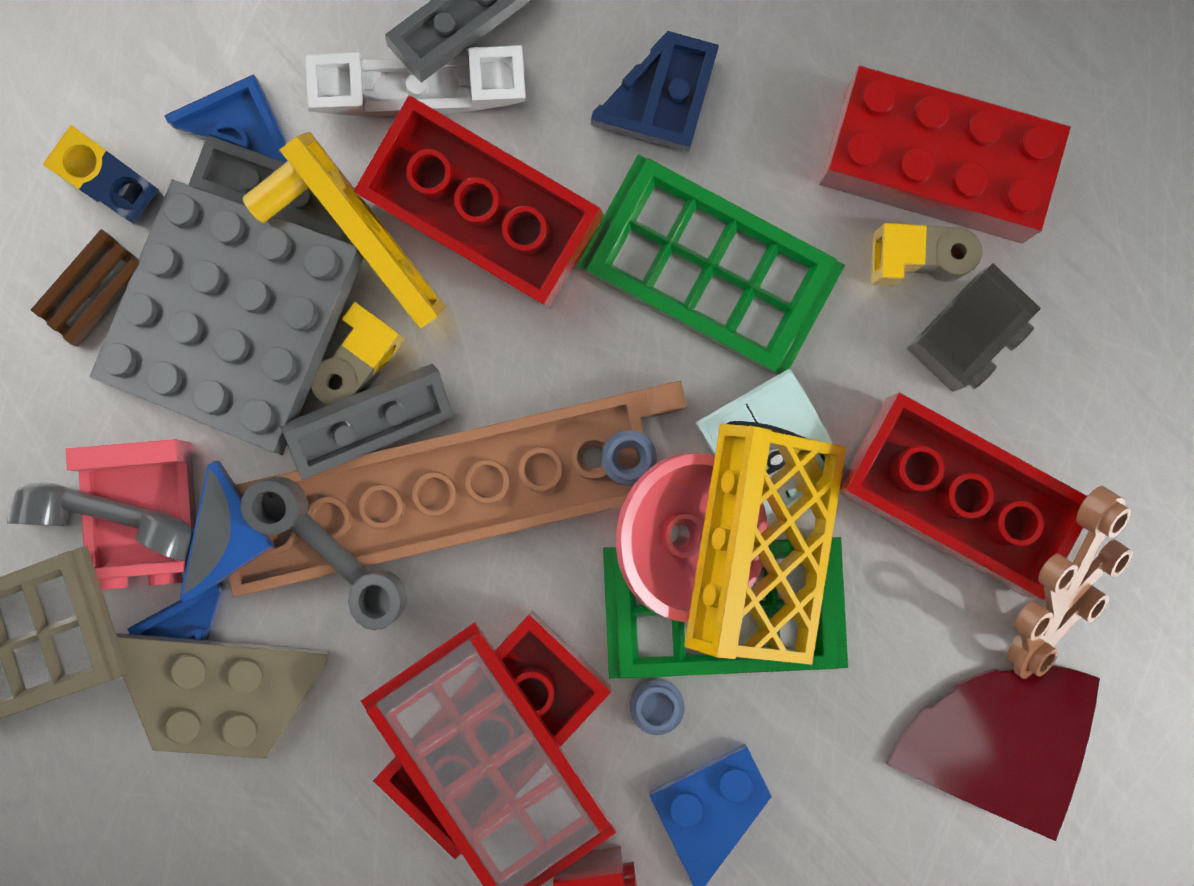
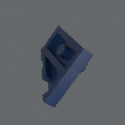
M667 31L650 49V54L641 64L635 65L622 79V84L602 106L599 104L593 111L591 125L689 152L719 45Z

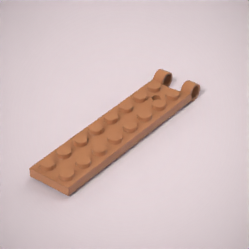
M682 381L670 382L368 453L304 480L301 479L296 470L236 484V487L243 496L246 489L254 483L273 477L289 478L298 483L305 491L308 500L307 514L366 567L622 507L633 486L621 485L613 481L606 474L603 465L597 468L588 467L583 460L585 451L590 447H598L603 451L606 442L614 434L621 431L633 430L644 434L641 421L643 418L669 414L688 407ZM625 448L619 453L618 460L622 467L632 469L639 464L640 455L633 448ZM289 529L283 533L268 535L275 546L228 578L232 596L238 597L338 572L292 529Z

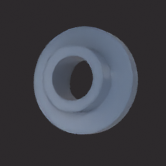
M625 430L614 434L606 442L602 451V465L606 474L613 481L621 485L633 486L648 469L657 463V453L654 444L646 435L638 431ZM633 448L639 453L640 462L635 468L626 469L620 465L618 456L623 449Z

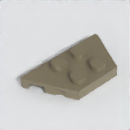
M116 633L129 672L123 678L153 751L266 758L325 667L329 650Z

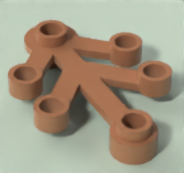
M1104 486L1094 489L1086 497L1078 510L1076 522L1088 530V533L1074 561L1071 562L1062 555L1055 554L1044 564L1039 573L1038 581L1044 586L1047 609L1033 601L1020 612L1015 621L1014 628L1020 633L1009 647L1006 658L1008 662L1014 665V672L1022 679H1027L1032 673L1042 676L1052 667L1058 656V650L1054 648L1055 644L1081 617L1091 623L1102 614L1108 604L1109 596L1094 587L1093 584L1104 572L1113 578L1117 577L1125 570L1132 558L1133 551L1113 539L1101 549L1098 556L1094 559L1105 536L1109 538L1117 536L1124 529L1131 515V510L1125 506V499Z

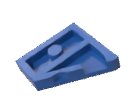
M746 744L649 791L653 805L693 886H706L772 797Z

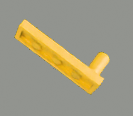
M309 131L298 135L283 146L280 151L288 161L243 196V202L250 213L257 220L265 223L310 188L418 327L422 329L438 317L446 305L361 196L353 192L354 187L312 133Z

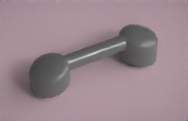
M273 477L256 482L246 489L241 498L240 508L245 522L261 534L275 535L292 529L353 586L349 593L348 604L350 613L358 624L366 629L380 630L386 628L401 616L406 606L407 595L405 586L400 578L387 570L369 571L307 514L308 500L305 491L298 483L289 478Z
M55 483L26 484L18 487L14 493L6 524L65 526L68 513L71 511L137 528L135 539L140 544L170 558L181 561L188 560L194 531L185 521L170 513L93 495Z

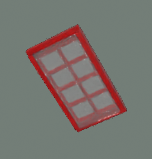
M476 622L360 701L365 707L366 713L483 886H541L617 833L609 817Z

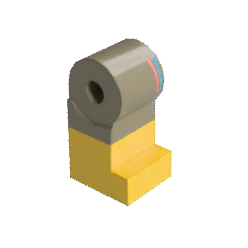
M884 223L873 233L871 285L894 286L904 279V272L929 273L939 281H955L974 270L980 263L982 257L981 243L975 234L963 228Z
M356 302L353 303L342 318L343 321L353 327V330L336 351L333 358L320 363L311 385L313 394L319 401L327 405L368 390L406 339Z

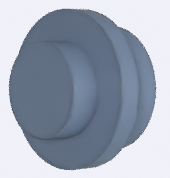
M661 679L646 681L638 686L631 697L630 712L632 719L646 733L652 735L669 733L679 725L684 715L683 697L680 691L668 681Z

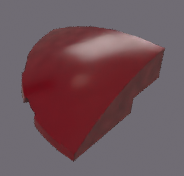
M1052 665L1042 676L1032 673L1027 679H1022L1018 676L1014 669L1006 671L992 669L973 675L955 684V690L939 700L933 707H924L919 711L896 741L886 764L985 811L1056 841L1081 771L1095 713L1100 678L1075 669Z

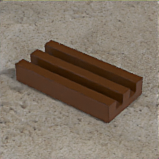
M100 229L31 308V311L47 322L46 324L54 331L59 332L63 336L62 338L69 344L78 346L124 294L132 273L137 269L140 261L108 232ZM109 248L110 251L107 253V255L100 261V263L93 269V271L87 276V278L66 300V302L60 307V309L56 313H54L55 309L61 304V302L68 296V294L75 288V286L82 280V278L88 273V271L95 265V263L102 257V255ZM121 259L127 264L72 327L67 324L68 320L101 286V282Z

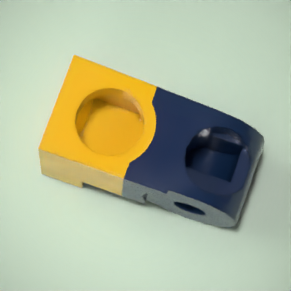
M72 125L69 126L42 164L96 202L100 201L134 225L159 191L158 188Z

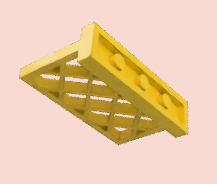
M720 424L685 638V648L718 658L736 659V657L812 665L846 453L845 446L772 432L770 429L755 426ZM770 444L776 445L786 464L770 478L766 472L769 447ZM794 449H798L801 451L798 454H796ZM817 453L826 455L822 478L813 486L803 466ZM793 476L803 496L787 509L777 489ZM767 500L777 520L760 533L757 528L760 505ZM810 508L816 518L814 532L804 540L794 521ZM782 532H785L794 551L778 565L768 545ZM758 555L768 575L751 589L748 584L751 561ZM802 562L807 571L806 583L795 595L786 576ZM776 586L786 605L769 620L759 601ZM750 612L759 630L745 644H738L742 617ZM792 617L798 625L795 650L786 649L777 634ZM767 642L770 647H764L763 645Z

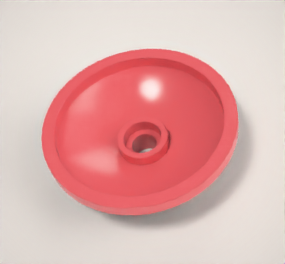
M679 454L666 458L648 469L628 493L617 524V558L621 573L629 589L649 610L660 616L681 622H688L715 458L714 455ZM763 503L760 505L757 523L760 533L768 528L767 515ZM677 525L679 534L677 539L672 542L671 531ZM758 555L751 561L748 579L750 588L756 582L763 566Z

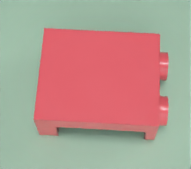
M172 439L65 448L67 471L79 472L80 491L170 513L185 521L194 531L196 504L191 442ZM81 514L83 546H88L102 590L129 587V576L148 575L149 586L183 583L182 572H185L187 561L170 558L140 544L135 539L137 528Z

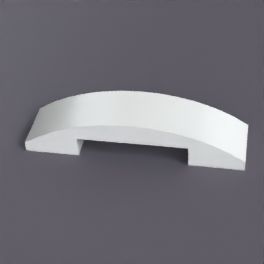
M522 45L468 48V55L456 56L422 83L399 58L361 59L360 52L305 55L308 110L311 112L352 116H397L408 95L441 114L484 110L512 105L526 100Z

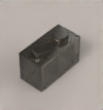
M992 263L981 270L906 349L952 392L963 389L967 385L972 389H976L996 370L997 365L991 360L1005 346L1012 351L1031 334L1035 327L1029 321L1041 308Z

